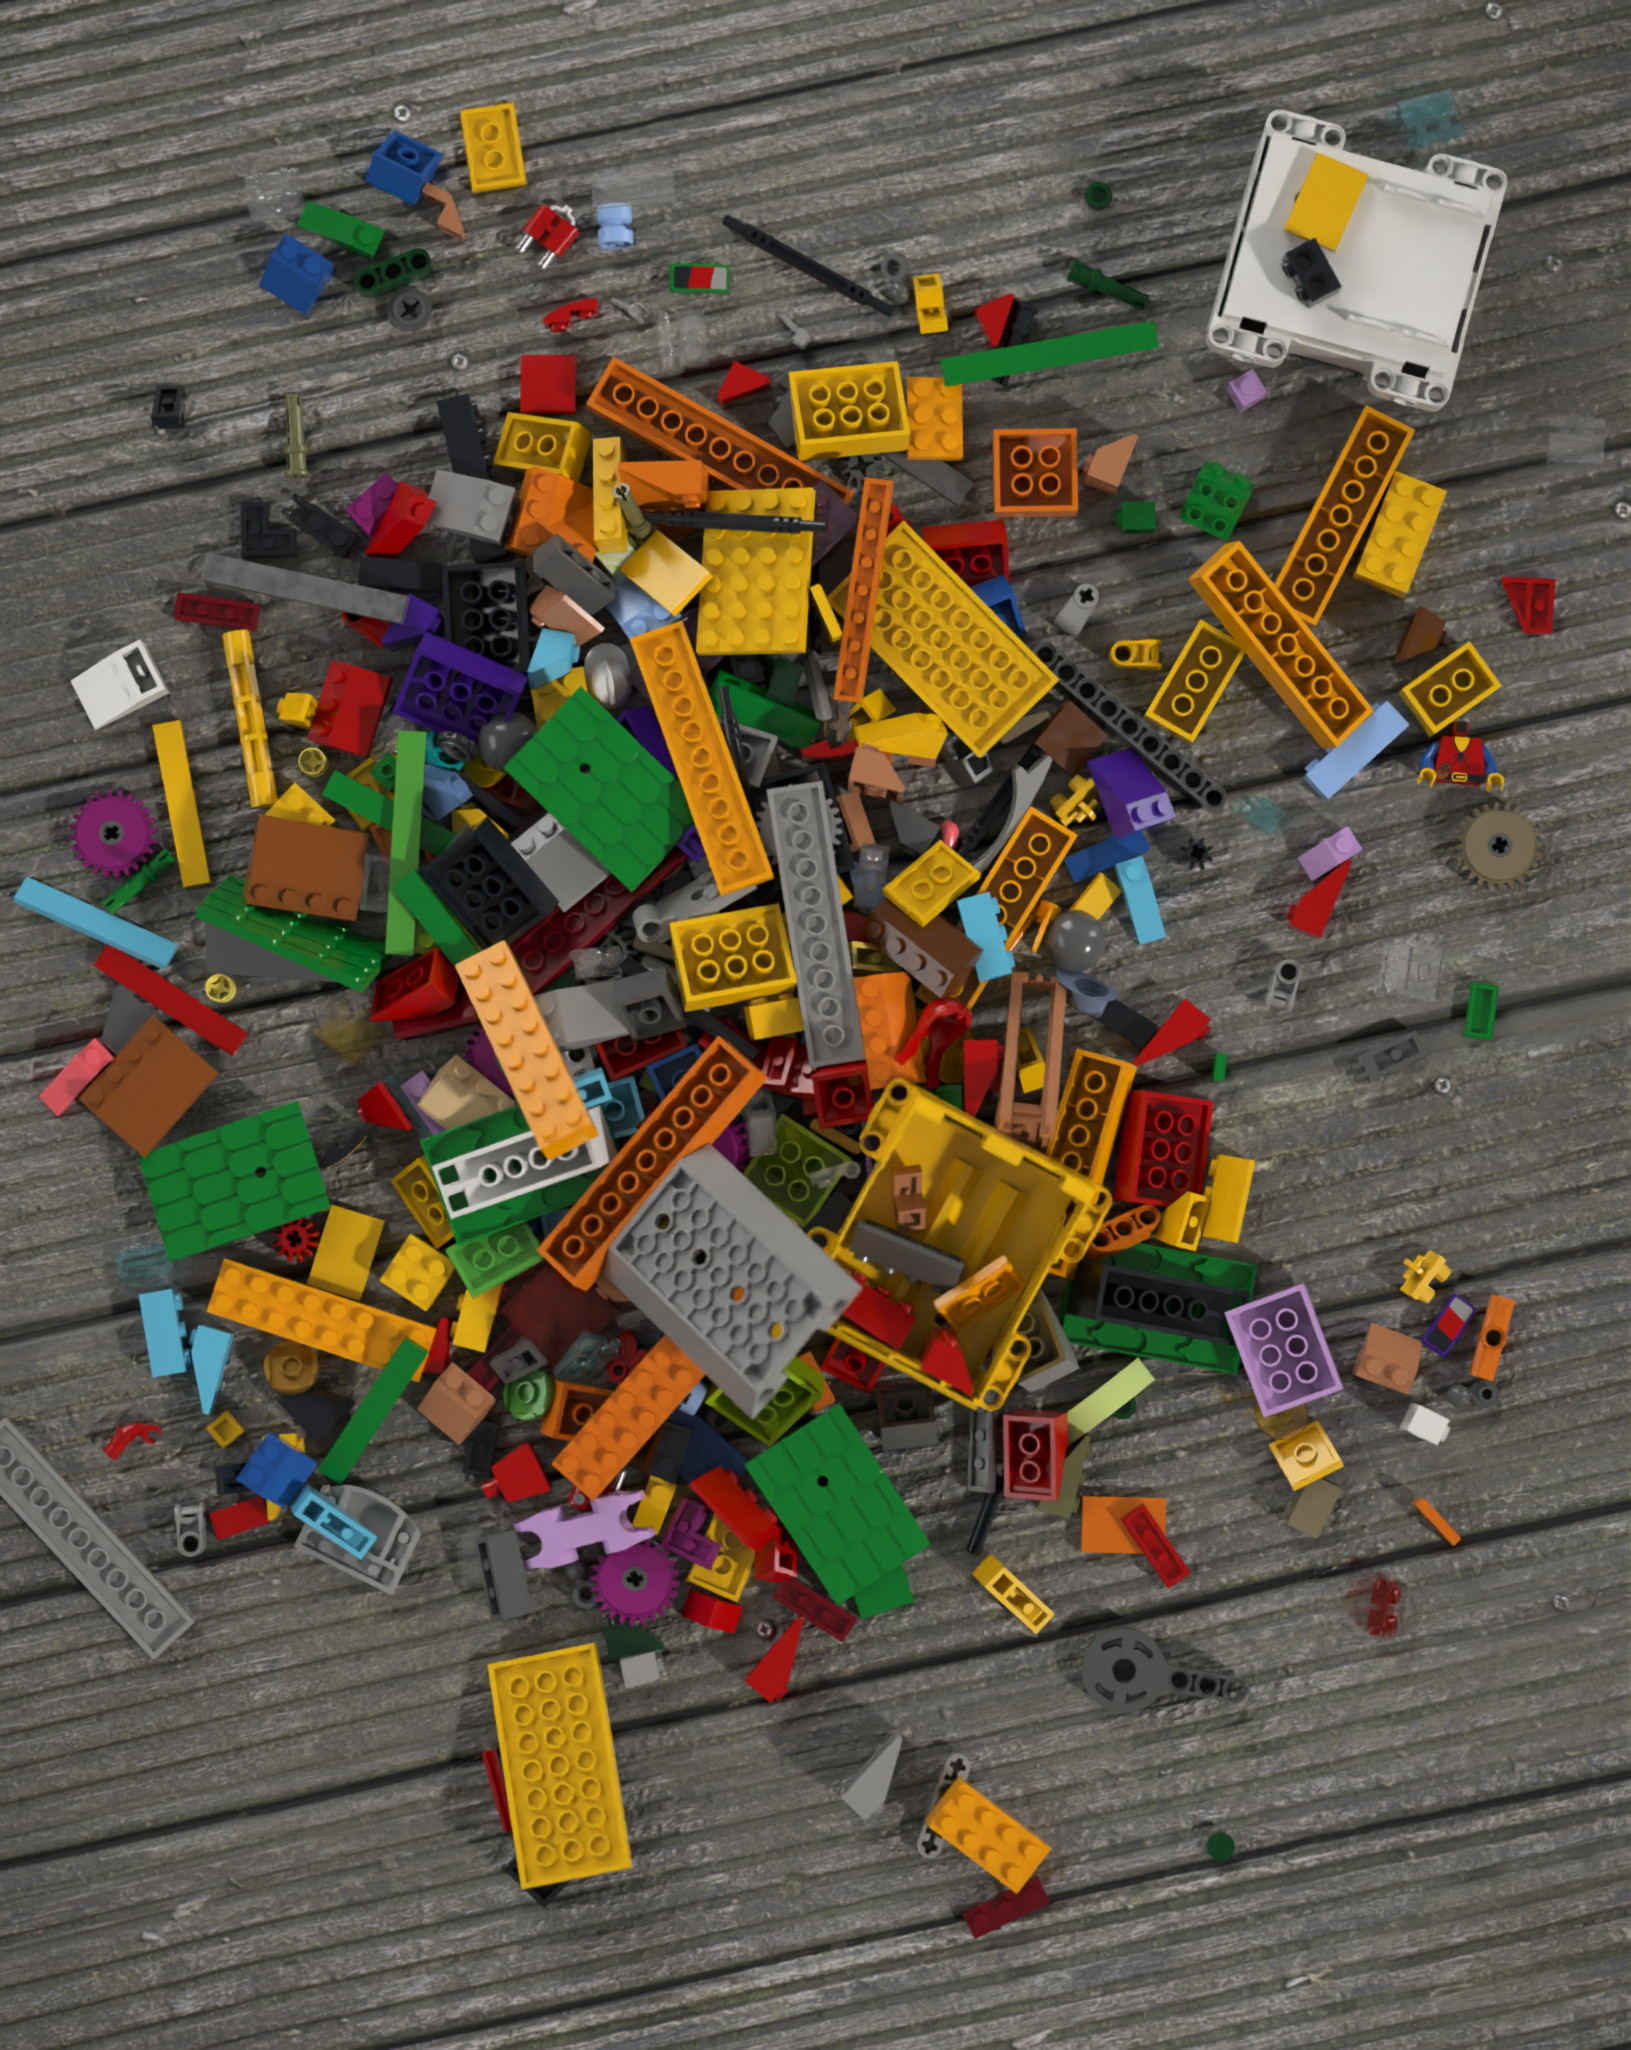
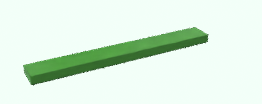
M398 730L385 954L414 955L416 917L392 886L415 868L419 872L427 732Z

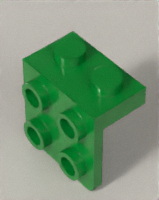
M1205 461L1179 517L1181 520L1222 540H1227L1255 484L1251 483L1250 479L1242 474L1234 475L1226 471L1225 467L1217 462L1209 463Z

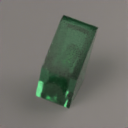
M616 1616L612 1621L608 1619L609 1623L603 1625L609 1660L665 1648L664 1640L636 1621L634 1627L630 1626V1620H625L623 1625H619V1617Z

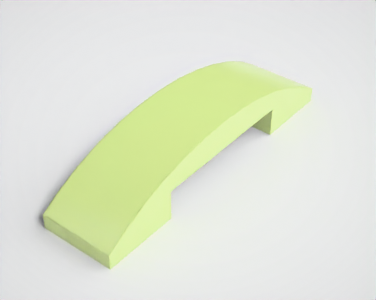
M1138 1357L1089 1396L1066 1411L1068 1412L1067 1446L1097 1426L1155 1380Z

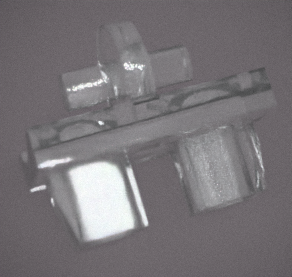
M619 946L576 949L569 953L570 958L575 964L576 979L585 978L588 980L595 977L619 975L622 972L620 964L624 959Z

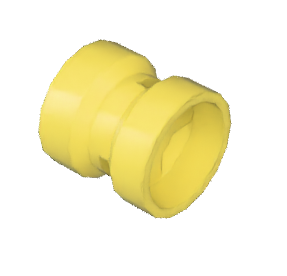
M306 748L299 755V767L309 777H321L328 770V758L318 748Z
M215 974L207 980L205 991L210 999L219 1003H226L234 998L236 984L226 975Z

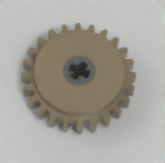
M1498 802L1493 803L1492 809H1489V806L1484 804L1482 806V813L1478 809H1474L1472 811L1474 818L1465 816L1463 819L1467 825H1459L1457 829L1462 834L1454 836V840L1460 842L1459 845L1453 847V851L1460 852V856L1455 858V862L1462 861L1464 864L1459 869L1460 872L1468 870L1469 874L1466 879L1477 878L1476 886H1480L1485 882L1486 890H1490L1493 884H1496L1497 891H1501L1505 883L1508 889L1514 887V880L1519 885L1524 882L1522 875L1531 877L1532 873L1529 868L1538 867V864L1533 861L1534 858L1542 856L1541 853L1536 851V848L1541 847L1543 843L1536 842L1535 839L1541 833L1540 831L1533 832L1532 830L1536 822L1528 824L1526 820L1529 814L1526 813L1520 816L1519 807L1510 811L1509 803L1504 804L1502 809L1499 808ZM1496 840H1498L1497 843L1502 842L1504 847L1500 850V854L1498 850L1494 851L1492 848Z

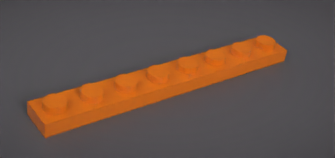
M865 477L834 700L861 704L863 702L894 481Z

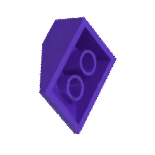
M1132 748L1087 762L1116 840L1157 827L1176 818L1166 790Z

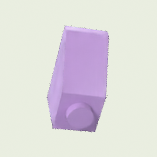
M1347 826L1297 859L1310 880L1313 881L1363 849Z

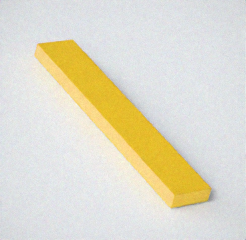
M176 720L152 725L183 888L212 883L181 721Z

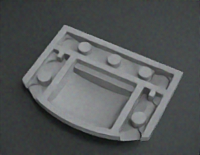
M352 1485L322 1486L320 1492L340 1506L377 1535L378 1538L360 1560L305 1523L294 1547L393 1595L422 1533L419 1528H416L408 1514L398 1505L378 1493Z

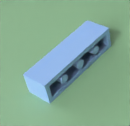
M1388 701L1382 706L1378 702L1372 706L1374 712L1338 747L1326 748L1325 751L1328 755L1320 761L1316 757L1304 768L1308 773L1303 779L1324 802L1410 725Z

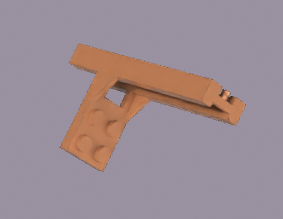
M1012 971L1002 1076L993 1128L997 1129V1132H1003L1045 1155L1048 1138L1053 1139L1056 1128L1067 988L1053 976H1051L1049 982L1043 981L1041 974H1038L1036 980L1028 979L1029 973ZM1024 988L1051 991L1043 1093L1040 1105L1014 1102Z

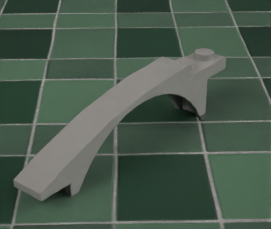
M1044 754L1026 771L1018 764L1011 769L1013 797L1005 826L998 838L985 853L969 863L980 873L991 863L1021 822L1053 759L1049 755ZM899 870L894 876L897 877L903 871Z

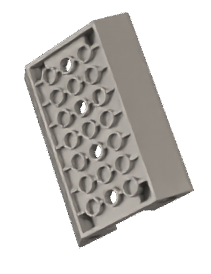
M711 1144L678 1161L609 1245L603 1274L751 1419L757 1416L790 1376L783 1370L784 1367L816 1329L827 1331L863 1288ZM668 1215L670 1223L666 1229L661 1230L659 1222L663 1216ZM701 1251H705L707 1254L706 1262L698 1266L696 1262L697 1255ZM743 1287L744 1297L741 1301L736 1302L734 1300V1292L737 1288ZM780 1323L783 1328L782 1334L779 1338L774 1339L772 1328Z

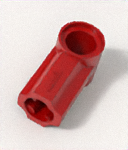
M342 612V618L347 627L354 629L382 649L384 647L382 639L390 627L389 624L382 620L364 616L360 620L352 622L347 618V613Z

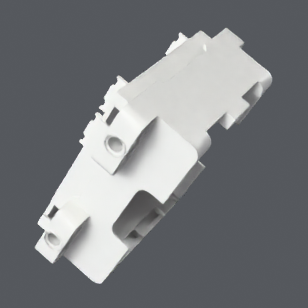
M1285 110L1273 111L1269 114L1264 125L1245 188L1206 331V344L1208 348L1218 354L1270 368L1279 366L1287 353L1301 355L1364 374L1362 379L1367 381L1368 391L1376 397L1426 411H1439L1447 403L1452 390L1466 331L1506 190V174L1500 169L1446 154L1434 155L1424 172L1343 151L1346 134L1343 128L1336 124ZM1275 120L1281 121L1285 129L1277 131L1272 127L1271 122ZM1325 136H1335L1338 139V144L1329 145L1325 141ZM1319 152L1365 172L1369 176L1335 253L1321 247L1342 287L1339 293L1308 308L1305 302L1301 303L1295 293L1296 284L1292 278L1288 279L1281 266L1284 263L1282 259L1286 252L1307 241L1283 230L1295 205L1294 199L1300 193L1316 154ZM1435 164L1442 165L1445 169V174H1436L1432 166ZM1486 180H1496L1499 184V189L1489 188ZM1300 256L1296 258L1298 266L1302 268L1310 266L1309 260L1306 257ZM1311 281L1309 283L1312 291H1323V286L1320 282ZM1243 317L1266 323L1264 332L1255 333L1241 329L1240 323ZM1214 339L1224 341L1225 343H1217ZM1268 354L1279 356V358H1272ZM1405 362L1429 368L1425 377H1416L1401 372ZM1376 383H1377V384H1381V385H1385V386H1388V387L1380 388V387H1378V386L1376 385ZM1430 398H1433V399H1441V398H1442V401H1441V402H1438V403H1435V402L1431 401Z

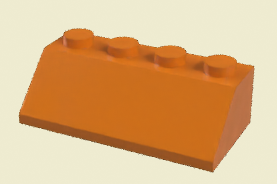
M909 972L885 973L853 978L871 1091L885 1089L890 1081L897 1078L904 1079L912 1084L926 1082L920 1045L915 1055L905 1065L901 1066L895 1060L896 1053H900L903 1050L907 1039L911 1037V1034L917 1027Z

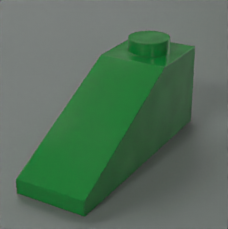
M307 201L297 223V227L370 261H373L385 232L358 218L311 201Z

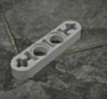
M953 1752L946 1757L921 1826L916 1846L918 1852L925 1858L931 1859L938 1856L945 1842L942 1836H938L935 1833L933 1839L934 1844L937 1845L935 1849L931 1848L929 1852H925V1847L922 1845L923 1841L928 1842L931 1835L930 1831H926V1828L929 1826L925 1819L942 1798L940 1789L946 1784L952 1785L954 1782L953 1779L945 1778L946 1774L952 1776L953 1767L950 1765L951 1761L956 1762L958 1758H961V1763L965 1767L964 1769H958L955 1777L957 1778L960 1775L967 1780L970 1762L966 1755L961 1752Z

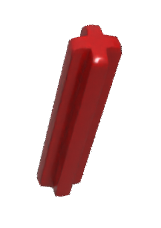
M490 1749L482 1753V1758L502 1828L505 1832L512 1831L505 1778L497 1750Z

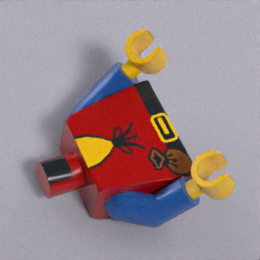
M1454 721L1452 736H1442L1438 741L1432 742L1422 756L1420 774L1416 782L1420 785L1422 779H1426L1429 781V787L1431 788L1433 783L1482 786L1487 780L1486 790L1491 792L1493 784L1498 785L1500 791L1503 790L1504 778L1499 774L1496 762L1488 747L1482 744V740L1479 738H1468L1469 722Z

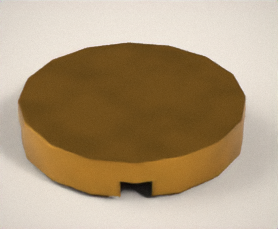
M293 1340L276 1344L269 1354L267 1353L263 1365L267 1383L273 1390L284 1395H297L307 1391L317 1380L320 1368L315 1351L309 1346Z

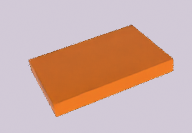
M1082 1496L1081 1552L1144 1554L1120 1518L1144 1503L1166 1535V1498Z

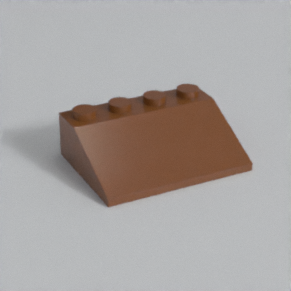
M259 814L243 888L245 903L355 921L362 892L369 833Z
M152 1015L79 1099L136 1151L146 1157L219 1073L167 1024Z

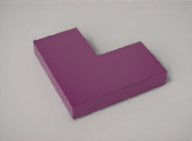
M683 1495L660 1546L707 1570H711L722 1544L698 1533L710 1507Z

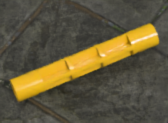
M249 630L231 631L222 634L233 692V703L239 727L252 809L268 808L278 801V795L263 718L261 696L258 689Z

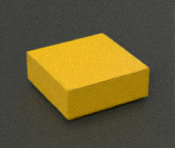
M226 1410L206 1428L223 1449H226L246 1431L229 1410Z

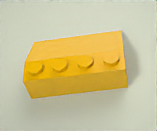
M898 361L788 373L794 435L799 461L908 450L910 429Z
M779 903L669 923L678 984L685 1012L794 992L797 979Z

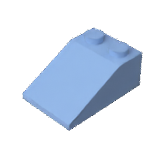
M622 572L611 578L614 581L615 599L605 605V608L629 642V638L681 620L683 621L680 613L674 617L623 575Z

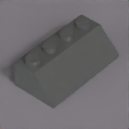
M865 1217L858 1222L849 1247V1251L854 1252L853 1257L865 1263H869L871 1259L880 1263V1269L895 1274L896 1270L906 1274L905 1279L921 1285L922 1281L932 1285L931 1289L943 1295L958 1285L967 1263V1259Z

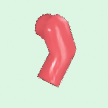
M946 820L940 826L942 841L954 850L958 845L959 828L951 820Z

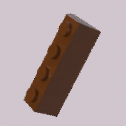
M887 897L872 910L859 932L940 998L958 995L984 949L939 914L922 928Z

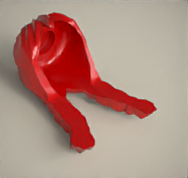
M951 997L932 1001L924 1008L917 1027L911 1034V1037L907 1039L903 1050L900 1053H896L895 1060L901 1066L905 1065L915 1055L923 1038L928 1036L931 1046L927 1057L928 1080L926 1084L934 1091L939 1088L938 1072L943 1052L971 1027L972 1014L968 1007Z

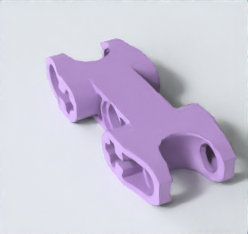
M617 1490L599 1495L594 1501L590 1499L593 1509L591 1512L567 1517L564 1506L559 1505L543 1509L537 1514L513 1524L516 1532L532 1531L542 1541L541 1552L524 1561L526 1569L554 1568L577 1561L579 1557L576 1547L602 1541L605 1553L609 1554L626 1550L632 1545L656 1535L654 1527H636L627 1518L628 1506L645 1498L643 1490Z

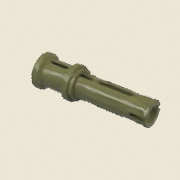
M286 394L284 399L287 446L283 450L284 455L287 456L285 478L293 480L306 479L310 474L306 469L308 448L304 445L302 395Z
M620 483L623 491H620L618 485H616L612 491L613 496L626 517V528L632 533L633 541L637 546L641 547L656 530L650 525V522L644 520L642 511L633 497L629 485Z

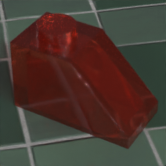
M505 774L493 786L481 787L504 805L534 814L537 813L540 804L508 774Z

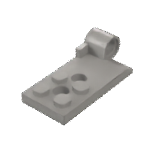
M706 871L694 881L656 902L654 906L642 905L638 907L632 917L638 937L647 943L659 941L662 944L671 939L669 923L710 916L757 889V887L754 885L721 897L712 871Z

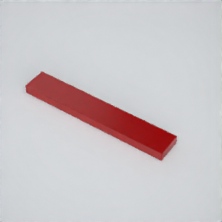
M108 944L93 965L233 1057L249 1034L125 952Z

